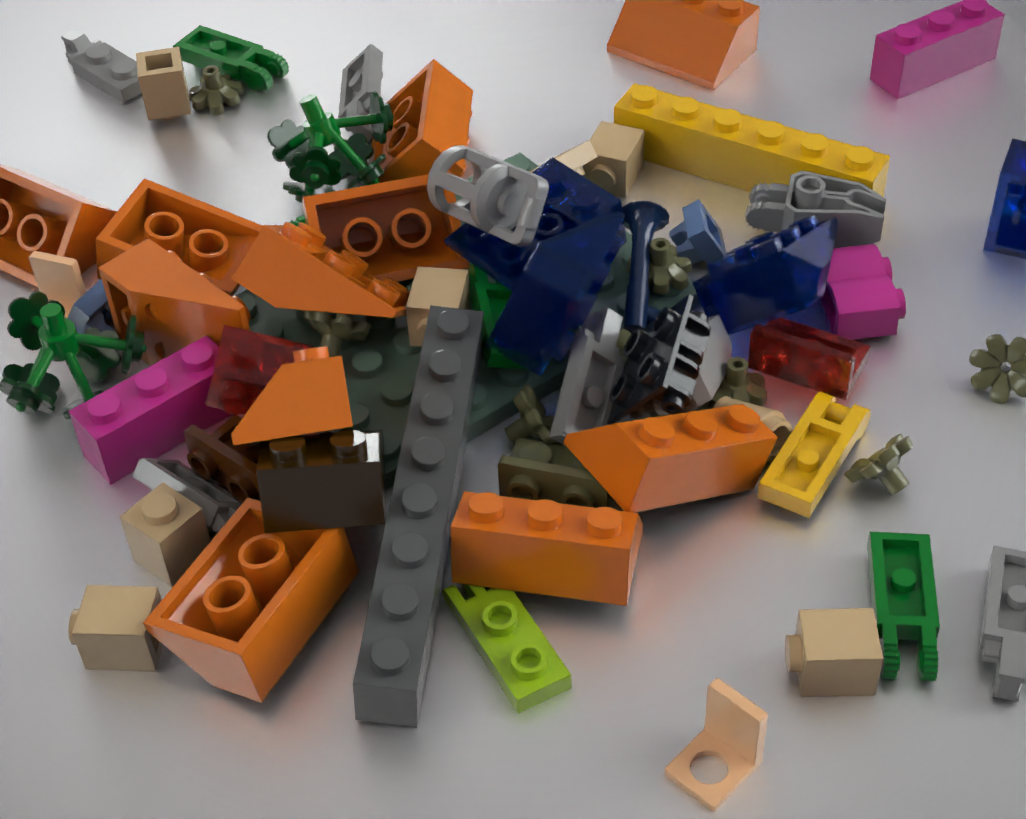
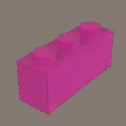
M963 0L877 34L870 80L898 100L994 60L997 55L1005 14L989 5L986 0Z
M206 335L69 410V414L83 456L111 485L134 472L139 459H156L184 443L186 440L183 432L192 424L204 431L244 408L245 402L236 362Z

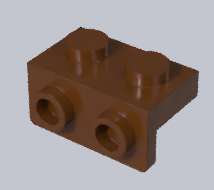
M235 414L211 434L206 433L193 424L183 432L189 451L187 454L188 463L198 476L205 480L211 478L221 484L240 503H243L247 497L260 501L256 472L260 441L233 445L231 433L241 421V417Z

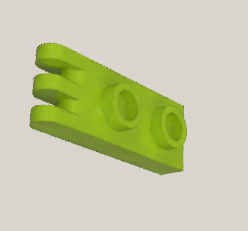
M454 584L442 589L447 606L518 714L572 688L571 673L514 591L497 588L485 590L482 586L463 584L469 599L465 600Z

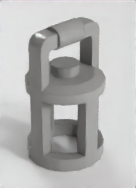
M465 145L452 146L443 151L434 161L427 182L429 200L436 209L520 247L528 246L532 243L549 190L547 180L541 176ZM460 159H466L472 164L473 180L470 182L447 171L455 162ZM443 189L463 198L455 203H448L444 197Z

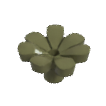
M213 65L207 66L202 70L203 76L200 77V85L189 90V99L192 101V107L195 110H203L209 105L211 115L222 114L224 112V103L229 106L239 104L241 101L239 96L245 93L241 82L233 81L229 74L220 76L218 67Z
M653 239L650 244L648 286L653 284L652 289L656 294L668 293L670 291L669 283L678 290L686 289L689 286V279L686 273L692 271L690 259L678 257L676 247L671 245L667 239ZM631 257L628 259L626 266L628 273H630Z
M307 310L304 312V320L311 323V329L318 331L323 336L320 347L328 346L329 357L339 356L343 342L349 340L365 342L371 328V324L367 322H354V319L348 314L337 313L336 318H333L327 312Z
M1000 334L988 336L985 342L988 351L985 349H975L969 357V361L973 366L981 368L980 372L971 377L972 386L978 391L991 386V400L998 404L1008 401L1011 390H1014L1020 397H1026V339L1016 337L1008 345Z
M730 358L727 362L726 375L714 397L709 401V407L712 409L714 404L724 396L764 406L767 402L764 377L760 373L747 372L748 362L744 358Z
M526 384L513 398L516 407L520 411V418L504 428L507 437L513 444H515L517 437L527 439L533 436L543 440L547 445L557 444L563 446V444L549 437L554 416H545L546 409L544 405L535 397L531 386Z
M902 434L894 436L887 442L885 449H880L868 459L862 458L857 460L844 475L852 483L864 478L866 480L879 478L891 496L898 493L909 485V481L898 467L901 456L913 448L909 436L903 438Z

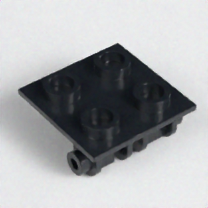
M689 294L670 309L668 307L663 308L653 322L643 329H635L629 336L623 349V356L627 358L623 373L616 379L609 394V401L613 405L607 424L617 423L652 398L660 401L661 409L669 414L682 413L683 408L691 404L696 384L695 379L699 375V365L702 364L703 354L711 332L708 317L704 313L699 311L690 312L694 296Z

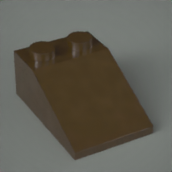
M383 429L367 431L344 430L337 433L297 435L260 441L256 472L265 533L385 524Z

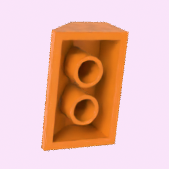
M625 0L607 43V52L715 90L757 50L760 6L743 0Z
M435 59L427 64L387 102L394 116L393 129L386 133L385 144H380L379 141L376 142L374 138L372 139L371 146L374 149V154L368 161L369 165L381 154L386 156L387 159L380 165L385 173L379 178V183L429 174L434 161L443 151L452 146H467L469 143L468 132L472 117L473 90ZM460 159L448 169L451 174L458 177L463 176L467 167L465 159Z
M0 164V270L38 287L29 256L33 251H39L76 259L82 275L97 263L96 238L117 211L24 171Z
M429 174L303 197L302 207L305 222L326 237L323 245L339 254L342 250H346L358 256L369 265L365 272L382 282L385 277L396 282L414 279L417 266L449 269L469 268L461 221L433 206L427 191ZM443 189L447 202L455 203V193Z
M328 346L293 351L294 363L282 364L231 433L233 445L353 427L342 355L329 357Z
M734 404L666 416L648 417L566 434L563 443L625 512L636 513L753 490L778 437L760 420V416L753 409L744 404Z
M464 491L450 526L452 583L627 606L643 534V523L638 513L618 511L610 507L593 508L562 504L547 499L530 500L499 496L491 492L474 493Z
M247 497L145 619L143 624L146 630L212 686L262 703L359 573L344 527L265 533L261 501Z

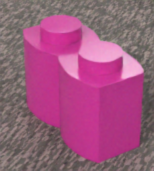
M875 244L815 250L813 283L820 305L824 308L828 328L833 339L837 342L897 335L899 319H904L906 315V301L903 290L901 288L895 289L892 282V267L889 258L882 257Z

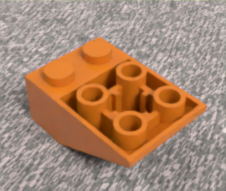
M285 222L283 225H263L232 280L275 308L396 318L406 315V304L410 294L407 288L388 277H385L382 282L365 272L369 265L351 252L342 250L339 254L323 245L326 237L302 222L298 226L289 222Z
M149 238L98 267L117 334H119L121 339L125 340L130 315L136 316L135 331L144 332V344L147 346V350L142 353L141 360L147 365L151 366L207 335L236 362L240 384L256 386L261 383L256 362L259 355L252 342L249 322L251 321L250 312L239 297L228 295L214 285L213 281L205 273H197L183 263L174 251H166Z

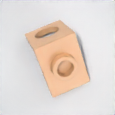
M33 251L29 256V261L39 291L43 292L48 300H56L61 303L65 309L64 318H67L73 304L86 293L77 260Z
M716 678L708 686L704 729L665 767V776L709 810L716 811L762 763L768 720L767 712L722 680ZM703 756L716 757L726 765L728 774L721 782L716 784L699 782L690 771L693 761Z

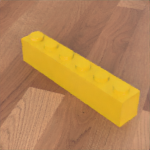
M634 83L614 106V124L644 130L645 161L751 192V188H754L755 184L759 185V183L789 185L792 174L807 171L862 183L884 197L890 156L872 151L868 147L850 145L829 139L822 134L804 132L784 126L776 121H766L751 117L733 109H723L698 102L694 98L677 96L648 85Z

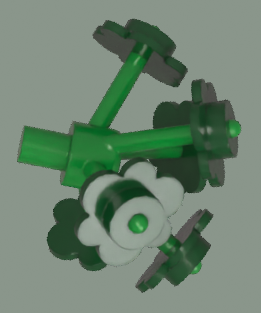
M376 91L370 92L369 115L336 119L332 112H324L316 94H311L299 101L307 118L303 126L296 127L292 120L287 119L280 126H275L268 132V141L274 147L272 151L273 158L278 162L285 161L286 166L290 169V178L296 181L284 182L283 189L287 190L289 194L295 195V200L302 203L303 197L335 191L333 185L338 184L349 175L356 178L349 183L347 189L355 188L358 185L366 186L379 183V178L385 173L380 165L387 159L386 156L381 154L368 165L367 160L373 156L374 149L368 144L367 138L361 133H356L349 137L348 140L343 139L339 128L372 124L374 140L376 142L379 141L380 144H385L386 133L393 129L394 116L388 103L384 104L383 98ZM333 144L335 151L328 155V152L323 147Z
M35 291L29 296V299L24 297L16 298L8 307V314L12 321L8 324L7 331L12 337L20 338V342L28 350L40 349L34 364L28 363L24 367L16 364L7 365L2 372L3 378L0 382V391L8 395L7 403L16 408L18 412L35 415L40 410L52 414L55 410L54 403L57 400L56 392L59 390L60 381L56 376L46 371L52 361H66L83 397L66 406V411L63 415L65 419H70L69 410L104 392L103 390L92 392L87 379L93 383L103 382L108 377L110 368L113 369L119 366L121 360V374L127 375L131 362L140 363L142 353L147 350V346L144 344V332L135 331L136 316L130 315L125 340L121 339L119 334L113 330L101 332L96 327L88 328L84 334L77 333L74 322L64 318L65 309L63 305L56 300H48L43 292ZM117 350L123 351V352H122V358H121L120 353L117 352Z

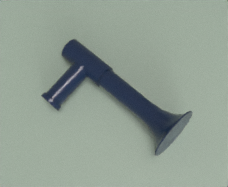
M651 201L630 202L618 211L619 222L629 229L632 234L630 275L626 290L623 329L628 330L631 334L635 329H643L653 322L660 310L648 305L650 244L654 233L663 229L669 223L670 216L664 207Z

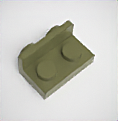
M517 437L510 456L502 455L497 465L499 496L530 500L547 499L562 504L593 508H611L614 500L566 446L557 444L547 445L545 442Z

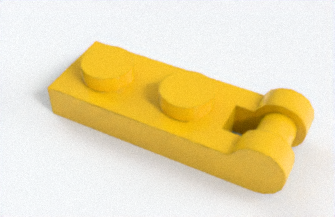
M819 391L761 478L758 485L757 498L810 518L857 439L860 440L865 433L870 420L871 410L857 404L849 408L835 403V396Z

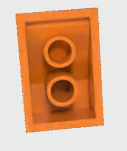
M144 178L96 238L97 279H101L98 267L149 238L166 251H174L183 263L197 273H205L213 281L214 285L232 296L240 287V284L232 280L263 226Z

